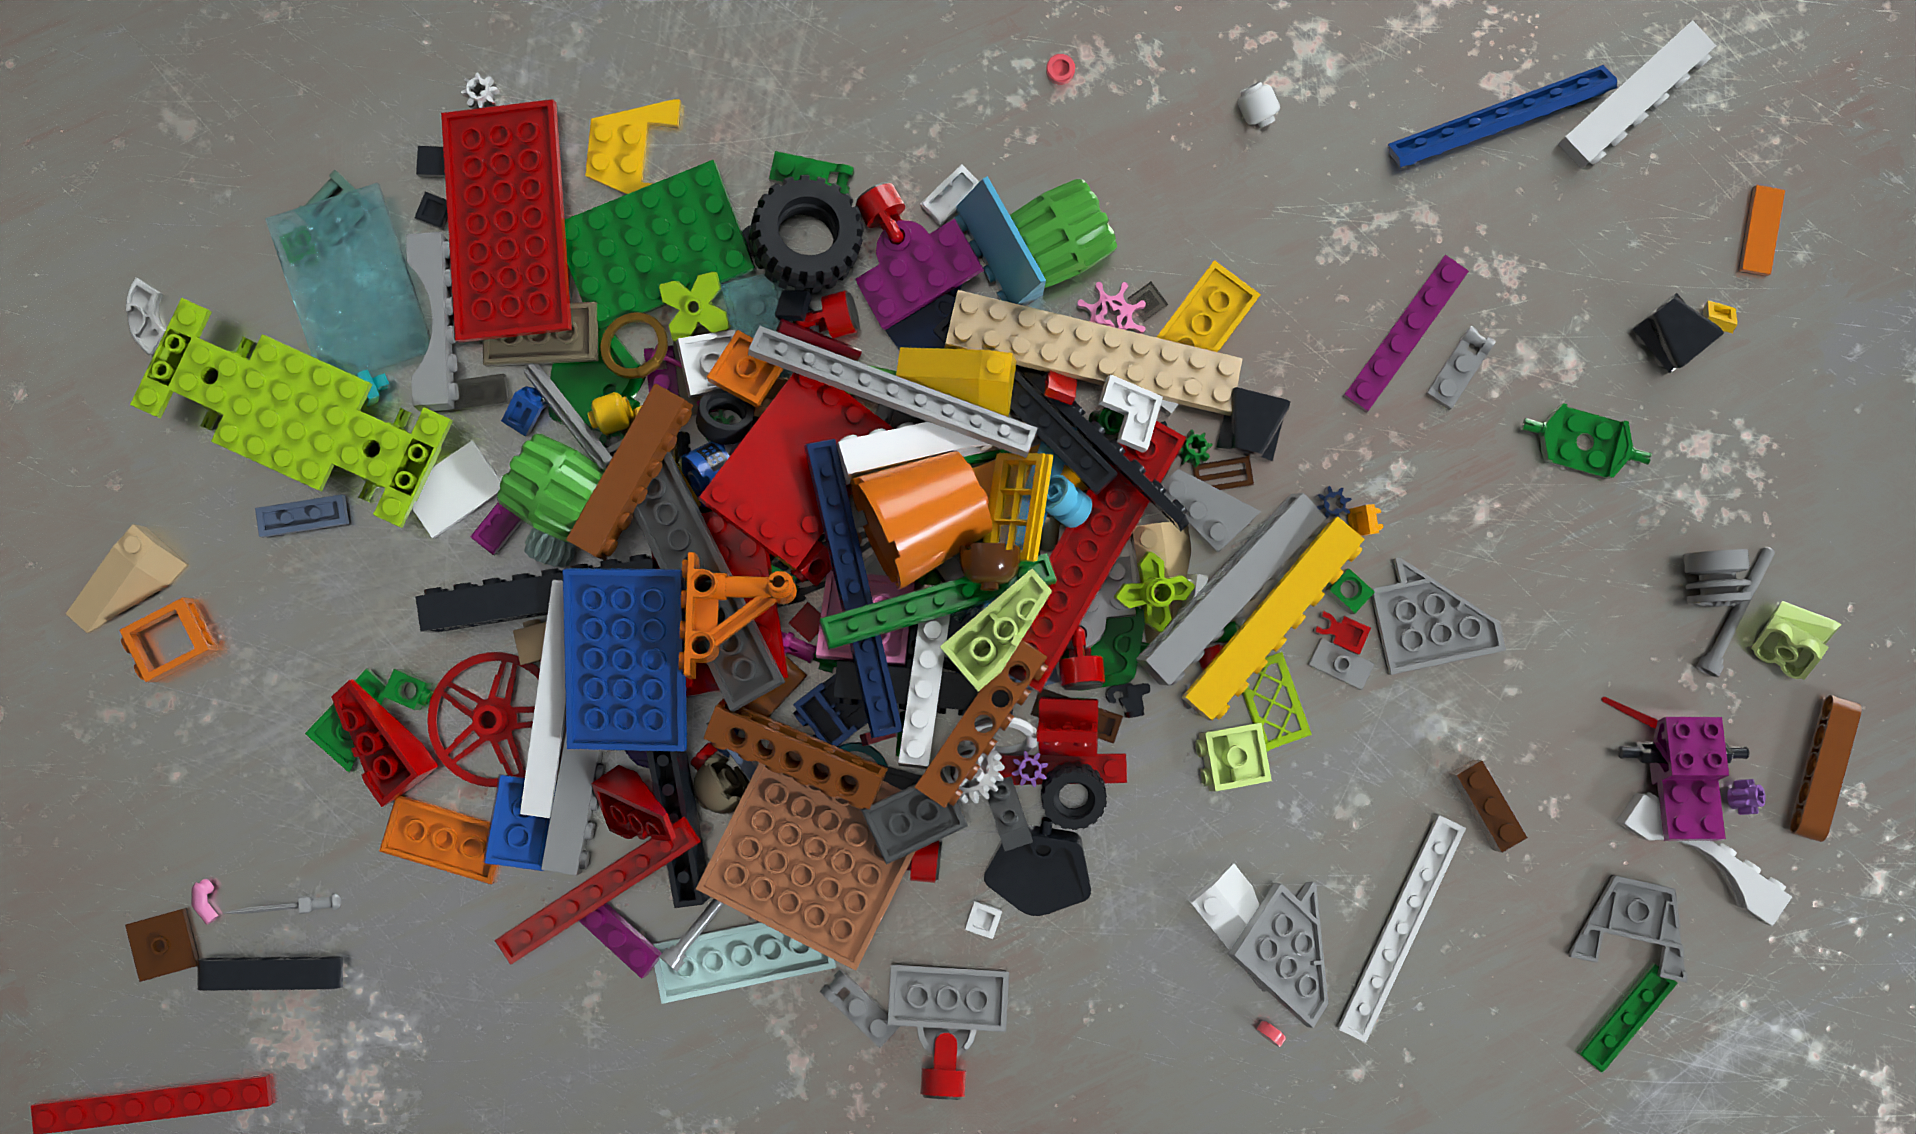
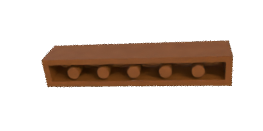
M656 383L653 385L569 533L567 541L604 561L615 552L620 534L631 524L633 519L632 513L637 504H641L644 501L649 483L652 478L657 477L660 473L662 460L666 453L674 448L677 442L676 436L681 427L685 426L692 415L691 409L694 405Z

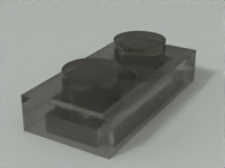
M504 373L453 380V383H457L459 398L454 401V409H450L452 412L510 403L507 375Z

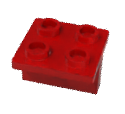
M1041 697L1039 700V723L1037 728V742H1039L1040 755L1096 757L1098 753V699Z

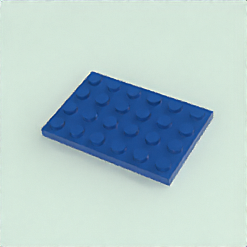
M563 569L567 749L683 752L687 750L686 677L684 672L679 670V652H684L685 642H683V639H680V621H685V611L681 609V591L684 590L682 569Z

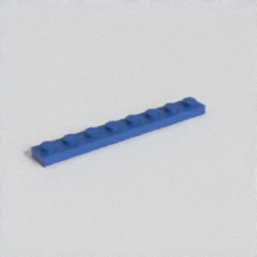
M1604 65L1389 143V154L1400 168L1412 165L1422 159L1440 155L1444 151L1467 145L1471 141L1494 135L1501 130L1521 125L1539 116H1545L1561 108L1576 105L1578 102L1588 98L1603 95L1617 88V78Z

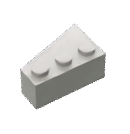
M1177 469L1162 483L1163 487L1167 490L1164 495L1171 501L1177 499L1187 509L1188 512L1185 515L1189 523L1218 553L1261 512L1180 469Z

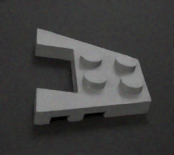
M1613 875L1572 946L1569 957L1598 963L1603 933L1614 934L1662 945L1657 976L1687 983L1688 977L1683 958L1685 956L1684 948L1681 944L1679 930L1681 926L1676 890L1670 887Z

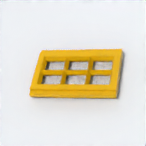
M1015 453L996 454L988 505L992 520V532L983 538V543H1005V550L1012 551L1013 545H1017L1020 547V561H1037L1054 455L1028 453L1027 458Z

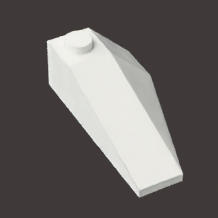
M1234 863L1188 899L1229 951L1260 906L1253 886ZM1247 973L1251 977V979L1256 983V985L1260 988V990L1262 992H1265L1266 989L1262 985H1260L1249 973Z

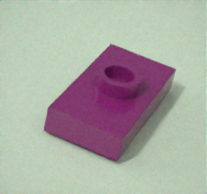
M498 502L470 537L495 556L523 520Z

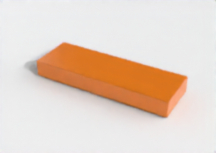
M1755 185L1753 187L1739 267L1740 272L1762 276L1771 275L1785 190L1762 185Z

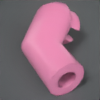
M203 879L200 883L196 882L191 888V905L204 923L208 925L219 915L208 903L207 895L213 892L214 886L208 879Z

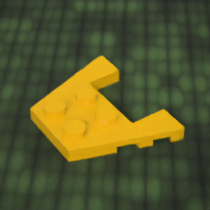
M673 99L591 118L585 176L624 194H629L654 184L643 182L649 125L679 128L681 100Z

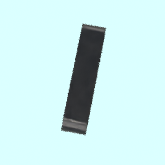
M341 956L214 957L198 959L197 990H315L343 988V957Z

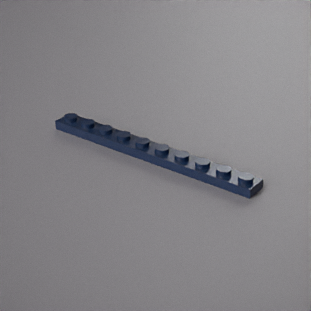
M831 439L806 444L804 449L842 612L872 604L873 600L836 440ZM881 634L849 643L871 739L902 732L903 729Z

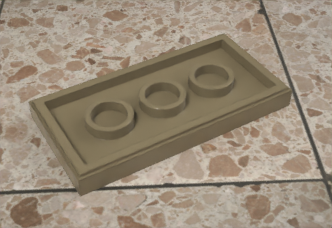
M570 303L572 330L483 340V365L505 366L527 365L530 363L549 364L598 361V303Z

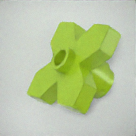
M717 272L698 275L691 291L679 281L660 284L659 289L662 301L680 310L669 324L671 337L674 342L678 338L693 336L698 323L702 324L712 333L730 329L727 311L712 304V300L721 290ZM692 301L697 302L699 305V309L695 313L691 309Z
M1147 551L1137 563L1141 583H1123L1115 593L1114 599L1129 609L1144 605V622L1156 632H1163L1172 620L1168 605L1172 601L1186 600L1195 588V585L1183 575L1165 578L1164 561L1155 553Z

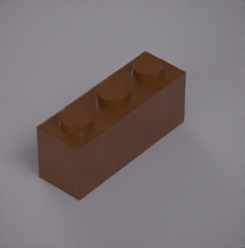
M1473 759L1449 773L1494 851L1503 853L1528 838L1482 760Z

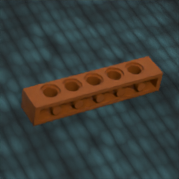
M1021 640L1002 672L985 685L975 697L916 784L915 788L944 808L948 804L954 807L964 792L959 787L965 779L969 781L973 779L981 767L976 764L982 754L986 756L990 754L998 742L993 737L999 728L1003 731L1006 730L1014 718V715L1010 712L1016 703L1020 706L1023 705L1031 693L1027 687L1033 678L1039 681L1048 668L1044 664L1047 656ZM1016 666L1023 668L1026 672V678L1019 683L1013 682L1008 674L1010 669ZM998 691L1005 692L1009 696V703L1002 708L996 707L992 703L994 693ZM981 716L989 717L993 724L991 730L986 733H981L975 728V721ZM963 741L972 742L976 748L974 755L970 758H963L958 753V746ZM946 766H953L958 770V778L953 783H946L941 779V771Z
M724 698L715 706L703 738L710 741L711 745L718 749H729L738 753V756L746 761H757L764 764L768 770L774 773H785L792 776L797 783L813 785L820 788L821 792L825 795L841 797L848 800L850 805L859 809L871 808L888 770L883 766L745 707H741L736 711H730ZM734 728L742 729L745 733V738L737 736ZM761 740H768L772 744L773 749L765 748ZM789 751L796 752L800 756L801 761L793 760L789 756ZM816 763L824 764L828 768V773L819 771ZM844 775L852 776L856 784H848L844 779Z

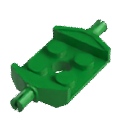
M1565 403L1559 405L1545 422H1538L1527 418L1523 420L1524 425H1522L1521 429L1538 434V437L1541 439V453L1544 461L1611 479L1630 460L1646 465L1651 461L1649 457H1652L1651 452H1645L1633 447L1629 421L1624 420L1620 422L1567 407L1568 404ZM1580 434L1586 435L1590 439L1591 445L1588 450H1582L1577 446V438Z

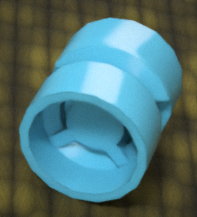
M1054 475L1050 477L1045 511L1054 516L1065 527L1074 528L1084 523L1092 511V500L1063 475Z

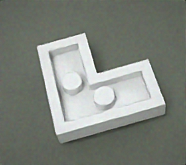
M1109 375L1106 377L1098 404L1124 415L1117 442L1140 452L1148 450L1163 396L1116 376Z

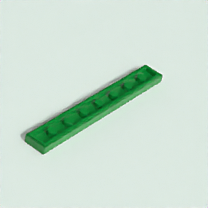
M1046 553L1039 555L1035 562L1020 561L1015 577L1008 583L1000 584L999 590H980V584L972 583L966 577H962L820 618L819 623L829 650L993 602L1031 569L1047 585L1055 584L1057 579Z

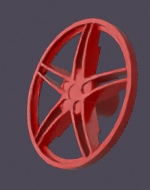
M488 652L469 657L456 664L443 676L431 697L427 724L432 746L442 763L456 776L469 783L485 787H497L498 778L474 775L456 764V762L467 756L485 741L491 742L499 762L503 765L507 775L525 778L526 769L523 770L512 731L515 729L532 728L533 721L518 723V713H534L535 706L512 707L510 701L517 665L529 671L538 680L540 668L534 663L520 665L519 656L503 652ZM488 661H501L498 673L495 674L488 699L486 700L451 682L462 671L473 665ZM508 662L513 663L505 698L498 697ZM449 686L478 704L472 710L446 692V688ZM442 697L472 719V724L456 737L446 750L441 743L437 728V712ZM475 732L479 739L451 759L449 754ZM506 739L519 771L517 774H514L501 745V741Z

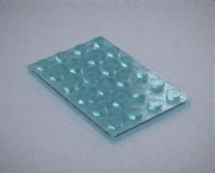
M375 183L265 218L312 357L356 376L358 372L366 369L369 372H373L426 354L431 336L380 184Z

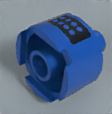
M710 441L679 458V468L684 476L688 475L691 482L690 486L697 498H699L730 457L726 452L725 446ZM700 502L702 507H707L702 502Z

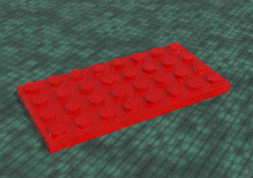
M550 99L441 113L455 341L462 343L572 330L557 102Z

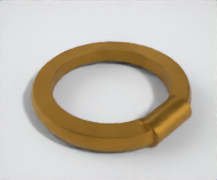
M639 312L625 314L614 320L602 337L601 356L603 362L617 376L628 379H643L661 367L660 364L664 360L668 348L667 333L663 325L649 314ZM633 322H642L654 328L658 337V346L654 356L637 368H624L617 365L612 359L610 352L611 341L615 333L624 325Z

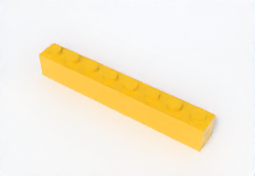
M1338 516L1332 518L1181 698L1208 721H1213L1215 717L1218 720L1221 719L1230 708L1227 704L1234 695L1239 697L1249 685L1246 680L1253 672L1257 675L1268 663L1265 659L1271 650L1277 652L1287 640L1284 636L1291 627L1295 630L1306 618L1303 612L1309 605L1314 607L1325 595L1322 592L1324 587L1329 582L1334 584L1344 572L1341 567L1347 560L1352 562L1363 549L1360 545L1365 539Z

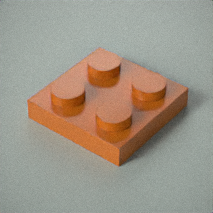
M737 330L707 375V380L759 408L784 368L749 356L748 349L754 338Z

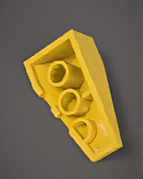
M900 347L896 376L1009 417L1016 359L1013 353L1000 351Z

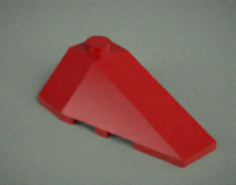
M353 679L345 683L331 696L343 729L350 733L355 746L351 748L354 757H359L365 772L361 774L363 781L381 807L386 806L420 783L438 767V764L422 742Z

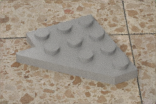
M1400 557L1393 559L1399 583L1373 588L1375 593L1372 595L1389 675L1506 651L1500 621Z
M1307 881L1298 896L1295 897L1281 883H1274L1228 955L1299 1021L1310 1028H1314L1328 1006L1317 885L1314 882Z

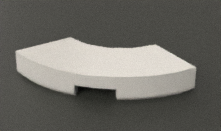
M135 277L126 300L129 330L138 346L150 357H153L166 331L159 318V303L163 294Z

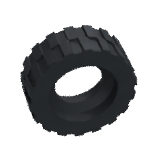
M1069 761L1055 766L1052 771L1046 774L1047 778L1043 779L1041 800L1042 807L1045 809V815L1051 819L1053 824L1059 825L1063 829H1085L1090 824H1095L1099 817H1102L1104 807L1106 808L1107 805L1105 783L1103 778L1100 777V773L1096 769L1094 770L1091 765H1085L1079 761L1073 763ZM1070 783L1083 785L1088 791L1086 803L1078 808L1064 806L1059 799V793L1065 785Z

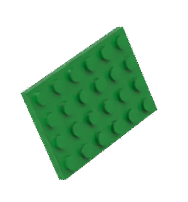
M714 160L565 219L567 263L582 302L598 303V330L605 327L608 328L614 320L625 314L637 312L646 314L668 305L662 301L659 289L660 284L679 281L691 291L698 275L717 272L721 284L756 270Z

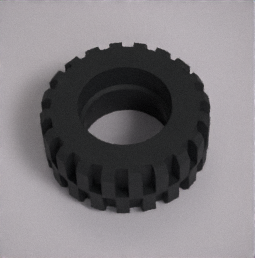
M800 175L797 181H794L793 177L783 179L782 186L775 183L769 188L768 194L761 196L757 208L754 209L749 232L751 241L749 247L751 254L756 255L754 261L758 269L764 268L766 270L764 276L770 282L776 279L779 281L778 287L786 290L788 286L794 287L798 291L810 289L813 294L819 293L822 286L830 289L836 286L838 279L843 281L846 278L850 268H853L863 241L864 228L863 223L859 221L861 217L859 208L856 206L852 207L853 198L848 193L842 195L839 185L833 183L830 186L825 183L826 179L822 177H817V181L809 180V175ZM795 215L815 217L822 221L830 230L833 237L832 246L825 252L816 255L797 253L783 242L779 234V226L784 220Z

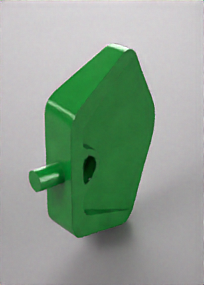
M606 327L598 330V361L553 363L550 376L552 382L590 430L601 432L599 428H592L588 418V412L592 411V401L616 392L622 397L626 396L633 411L635 408L640 407V402L634 398L646 377L643 379L623 378L607 368L601 356V341L607 329ZM615 334L610 345V352L614 362L624 368H637L641 366ZM549 406V417L555 422L563 424V422L559 419V417Z
M1138 606L1135 607L1136 616L1106 619V629L1101 640L1091 647L1092 656L1103 657L1105 683L1098 688L1126 684L1135 678L1138 662L1135 659L1150 644L1142 642L1145 627L1144 611ZM1066 648L1060 658L1061 660L1070 658L1069 649Z

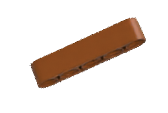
M1832 695L1825 699L1790 823L1792 834L1823 842L1827 838L1860 721L1861 704Z

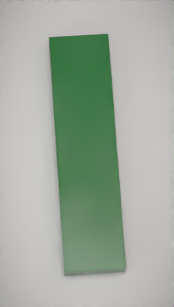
M1655 963L1650 964L1577 1052L1602 1074L1678 984L1675 980L1657 976L1659 966Z

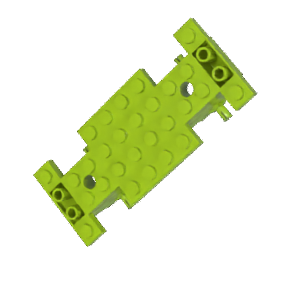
M181 298L130 405L161 419L173 392L201 404L207 410L200 424L201 427L212 431L218 416H223L211 442L319 491L323 490L334 465L352 472L365 481L363 489L358 496L360 499L370 502L376 487L385 488L373 515L403 528L442 449V443L453 420L423 407L411 434L404 429L412 414L407 410L400 408L394 423L381 421L360 411L373 385L370 382L263 334L250 359L247 358V355L254 341L243 336L236 352L224 350L200 339L212 311ZM217 370V381L209 384L208 377L210 373ZM374 443H379V454L375 457H370L368 453L369 447Z

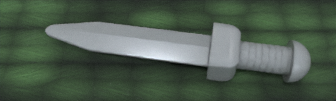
M332 893V896L318 898L301 896L298 897V903L248 907L222 912V914H248L299 908V914L309 913L315 909L332 908L335 911L341 905V898L335 893Z

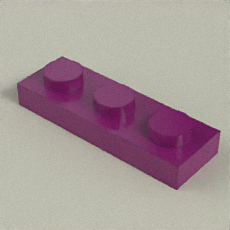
M605 903L579 920L584 927L641 979L649 974L660 959L661 952L608 903Z

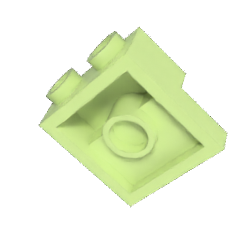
M1261 723L1199 733L1200 739L1195 741L1197 755L1203 757L1205 768L1201 769L1200 775L1203 785L1208 786L1209 791H1221L1272 781Z

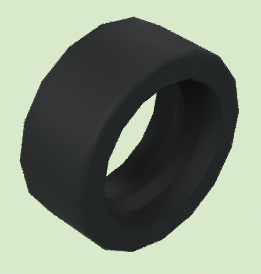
M714 389L707 392L700 399L696 416L697 428L705 438L714 443L722 445L736 444L742 441L750 431L754 409L751 404L723 389ZM714 409L731 410L742 421L736 424L719 423L712 419L708 412Z

